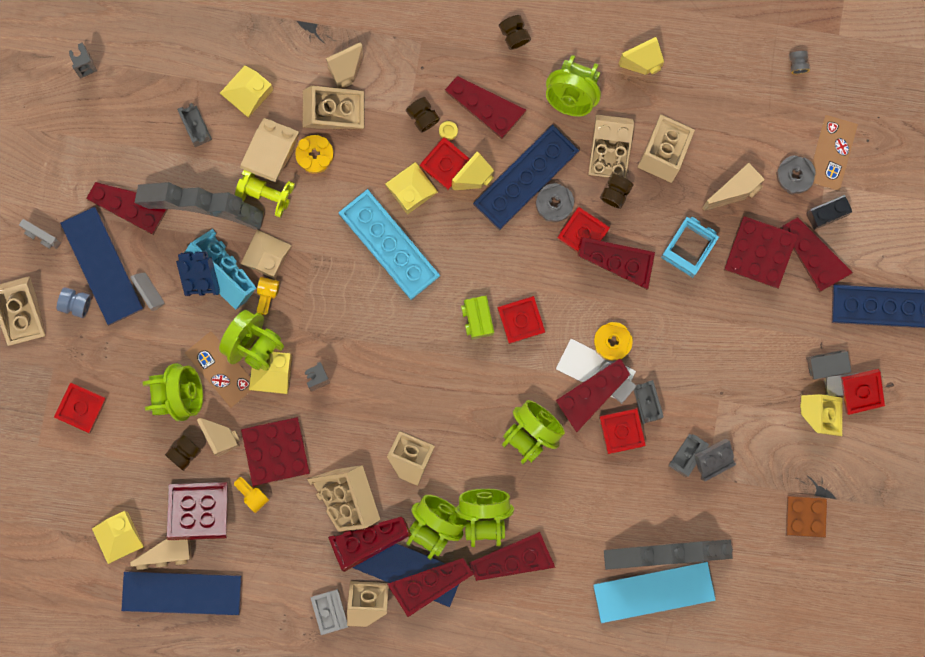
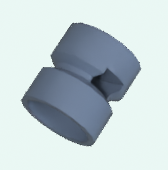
M64 287L57 301V311L66 314L72 312V315L85 318L90 306L91 295L83 292L76 294L75 290Z

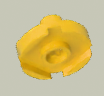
M310 135L299 141L295 156L297 163L302 169L308 173L317 174L324 172L333 161L334 153L331 144L325 137ZM312 150L320 152V155H317V159L309 156Z
M617 322L603 325L597 330L594 337L596 353L608 361L623 359L630 352L633 344L630 332L623 324ZM612 337H616V341H618V345L615 344L614 347L610 346L608 339H612Z

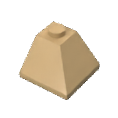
M361 42L326 58L328 69L337 88H346L355 80L363 59Z
M257 230L241 265L276 280L292 245Z
M202 418L197 419L214 455L220 457L239 447L237 442L240 439L235 430L231 431L228 427Z
M399 431L387 458L399 478L418 486L435 446Z
M350 581L347 626L367 627L387 614L388 583Z

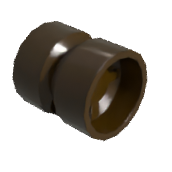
M521 15L509 17L499 24L502 35L506 36L505 41L510 50L522 47L531 41L528 30L524 29L525 24Z
M426 97L416 100L406 108V112L411 120H416L414 124L420 133L429 130L440 121L436 111L431 110V104Z
M612 174L608 181L609 187L604 188L600 199L614 208L621 209L626 201L625 195H629L634 185L628 179L618 174Z
M182 435L176 441L177 447L170 448L165 456L184 471L190 465L189 459H195L202 450L185 435Z

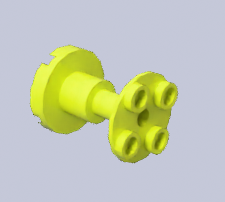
M243 170L242 175L244 176L242 179H239L234 195L242 198V202H244L247 195L259 200L261 197L277 202L275 216L281 218L284 210L288 208L290 203L288 195L292 193L295 183L288 181L283 191L280 192L267 187V182L255 178L254 173Z

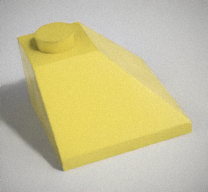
M656 37L622 53L619 61L620 67L644 75L650 72L651 74L659 72L664 63Z
M244 66L220 94L249 118L270 95L273 87L258 72Z
M476 152L452 179V189H479L484 185L488 186L494 179L492 176L494 170L481 154Z
M416 162L385 183L407 215L438 193Z
M280 352L270 353L266 361L270 366L268 371L261 368L260 370L251 369L249 390L288 394L292 355Z
M822 394L802 395L800 404L801 415L819 434L842 436L843 398Z
M126 511L110 517L92 528L108 564L144 547L131 517Z

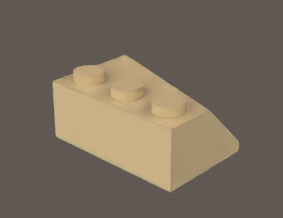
M363 465L335 469L307 479L310 485L314 484L318 491L316 494L318 499L323 500L327 506L326 512L338 532L364 529L380 521Z

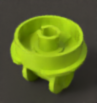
M571 55L569 61H564L560 70H556L548 76L546 80V98L553 108L563 114L577 117L585 116L592 111V108L601 99V91L597 85L600 72L597 71L599 64L595 63L591 69L574 63L575 56Z
M244 310L228 326L220 342L219 351L227 357V361L230 364H236L245 357L244 361L256 370L261 368L268 371L270 366L266 361L270 353L272 354L274 349L283 350L284 345L280 341V336L270 329H262L264 323V316L262 314H253L248 310ZM257 337H259V339L256 341L251 350H249L254 341L257 339Z
M174 363L166 368L164 375L149 376L148 381L142 382L143 386L150 387L151 406H146L145 411H152L153 415L170 414L173 419L180 422L186 421L190 416L197 415L202 408V383L198 373L191 366H182L181 364Z
M527 400L521 407H515L513 415L519 425L514 423L503 435V438L506 440L502 446L505 448L508 444H511L515 449L517 448L518 452L524 456L521 460L522 464H525L527 460L532 463L543 451L541 445L551 449H557L560 446L559 440L563 437L565 431L559 421L549 411L530 400ZM523 428H525L534 438H536L538 442H536L532 437H530L523 430Z
M474 489L466 491L459 496V505L456 507L455 513L458 517L469 520L465 525L466 540H470L471 547H475V540L484 539L495 540L496 546H501V539H505V522L503 519L513 515L514 507L510 504V495L504 491L497 489ZM478 518H479V519L494 518V520L478 521Z
M425 495L420 502L412 506V514L416 520L409 529L411 536H409L406 544L410 546L414 541L422 545L423 548L431 552L427 557L430 560L434 554L439 557L448 540L459 541L464 535L463 529L467 524V520L458 517L455 513L456 507L448 501L434 495Z

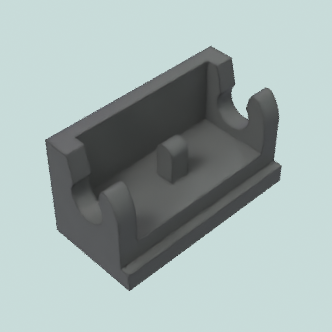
M83 42L78 44V49L81 52L80 56L75 57L72 50L69 51V56L73 62L72 67L80 79L97 72L90 53Z
M191 103L186 109L183 107L177 109L194 147L212 140L197 106Z
M840 350L806 357L810 376L814 380L851 372L848 351Z
M321 362L305 371V375H308L307 379H312L307 382L311 392L330 384Z
M654 381L636 385L633 391L643 424L664 418Z
M689 434L668 466L684 477H688L697 464L694 455L707 449L709 444L694 434Z

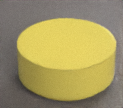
M451 121L443 122L439 127L440 137L442 139L445 137L448 141L456 138L458 134L456 124Z

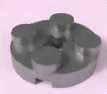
M794 155L783 160L776 174L779 185L789 194H800L807 191L813 185L816 171L810 160ZM793 170L801 173L799 175L800 179L792 177Z
M557 183L543 187L536 200L538 213L548 222L565 220L571 214L574 206V197L571 191ZM552 198L560 201L557 208L550 205Z

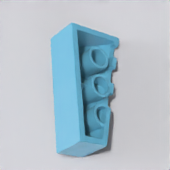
M211 229L191 242L184 253L206 251L208 257H212L220 295L236 310L248 301L256 287L244 270L236 266L235 258L228 255L225 251L226 246L222 241L217 240L215 237L216 232Z

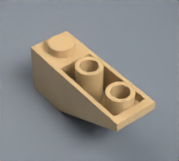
M166 539L130 562L131 566H136L137 570L148 569V565L156 564V568L166 567L168 562H175V565L187 564V560H192L190 540Z

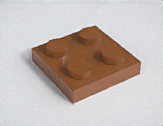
M788 496L786 535L825 538L827 499Z

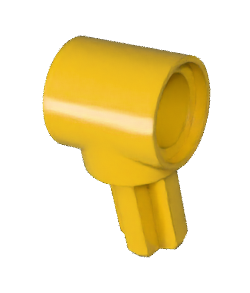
M260 277L257 287V294L260 296L257 313L262 315L268 314L271 299L276 298L280 281Z
M243 477L238 478L234 482V486L245 497L243 499L244 503L255 514L269 501L259 488L253 489Z

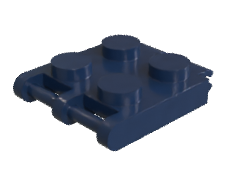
M206 251L178 254L179 260L176 263L185 296H191V294H199L200 296L213 293V295L220 294L212 257H208Z

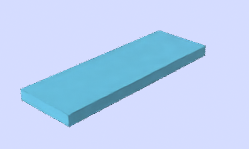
M368 189L338 213L410 300L414 299L440 277L439 273Z
M708 562L593 585L601 623L716 601Z

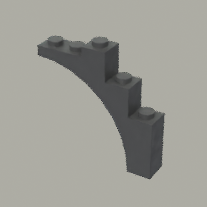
M170 182L139 184L134 202L148 209H173L210 215L233 221L255 230L261 228L264 211L242 202V198L229 192L213 194L199 187L181 188Z
M730 539L604 550L605 570L733 559V548Z

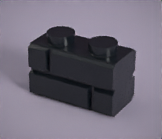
M843 195L810 209L806 214L812 228L816 230L849 216L852 213V209L846 196Z

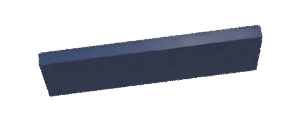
M552 125L473 205L500 231L580 150Z
M96 207L61 222L60 224L107 325L110 326L144 310Z
M833 285L831 323L925 328V290Z
M395 544L353 568L391 583L446 563L433 558L430 560L424 554ZM459 584L434 601L450 607Z
M124 572L121 611L240 615L242 576Z

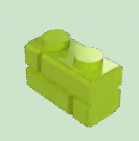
M487 296L464 300L461 310L463 317L467 316L468 324H465L467 336L471 335V339L494 335Z

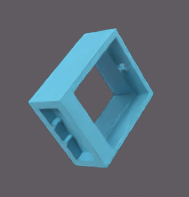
M686 217L661 258L693 278L719 236L716 235L717 232L713 229L701 226L700 221L697 219ZM686 227L710 241L695 266L671 251Z

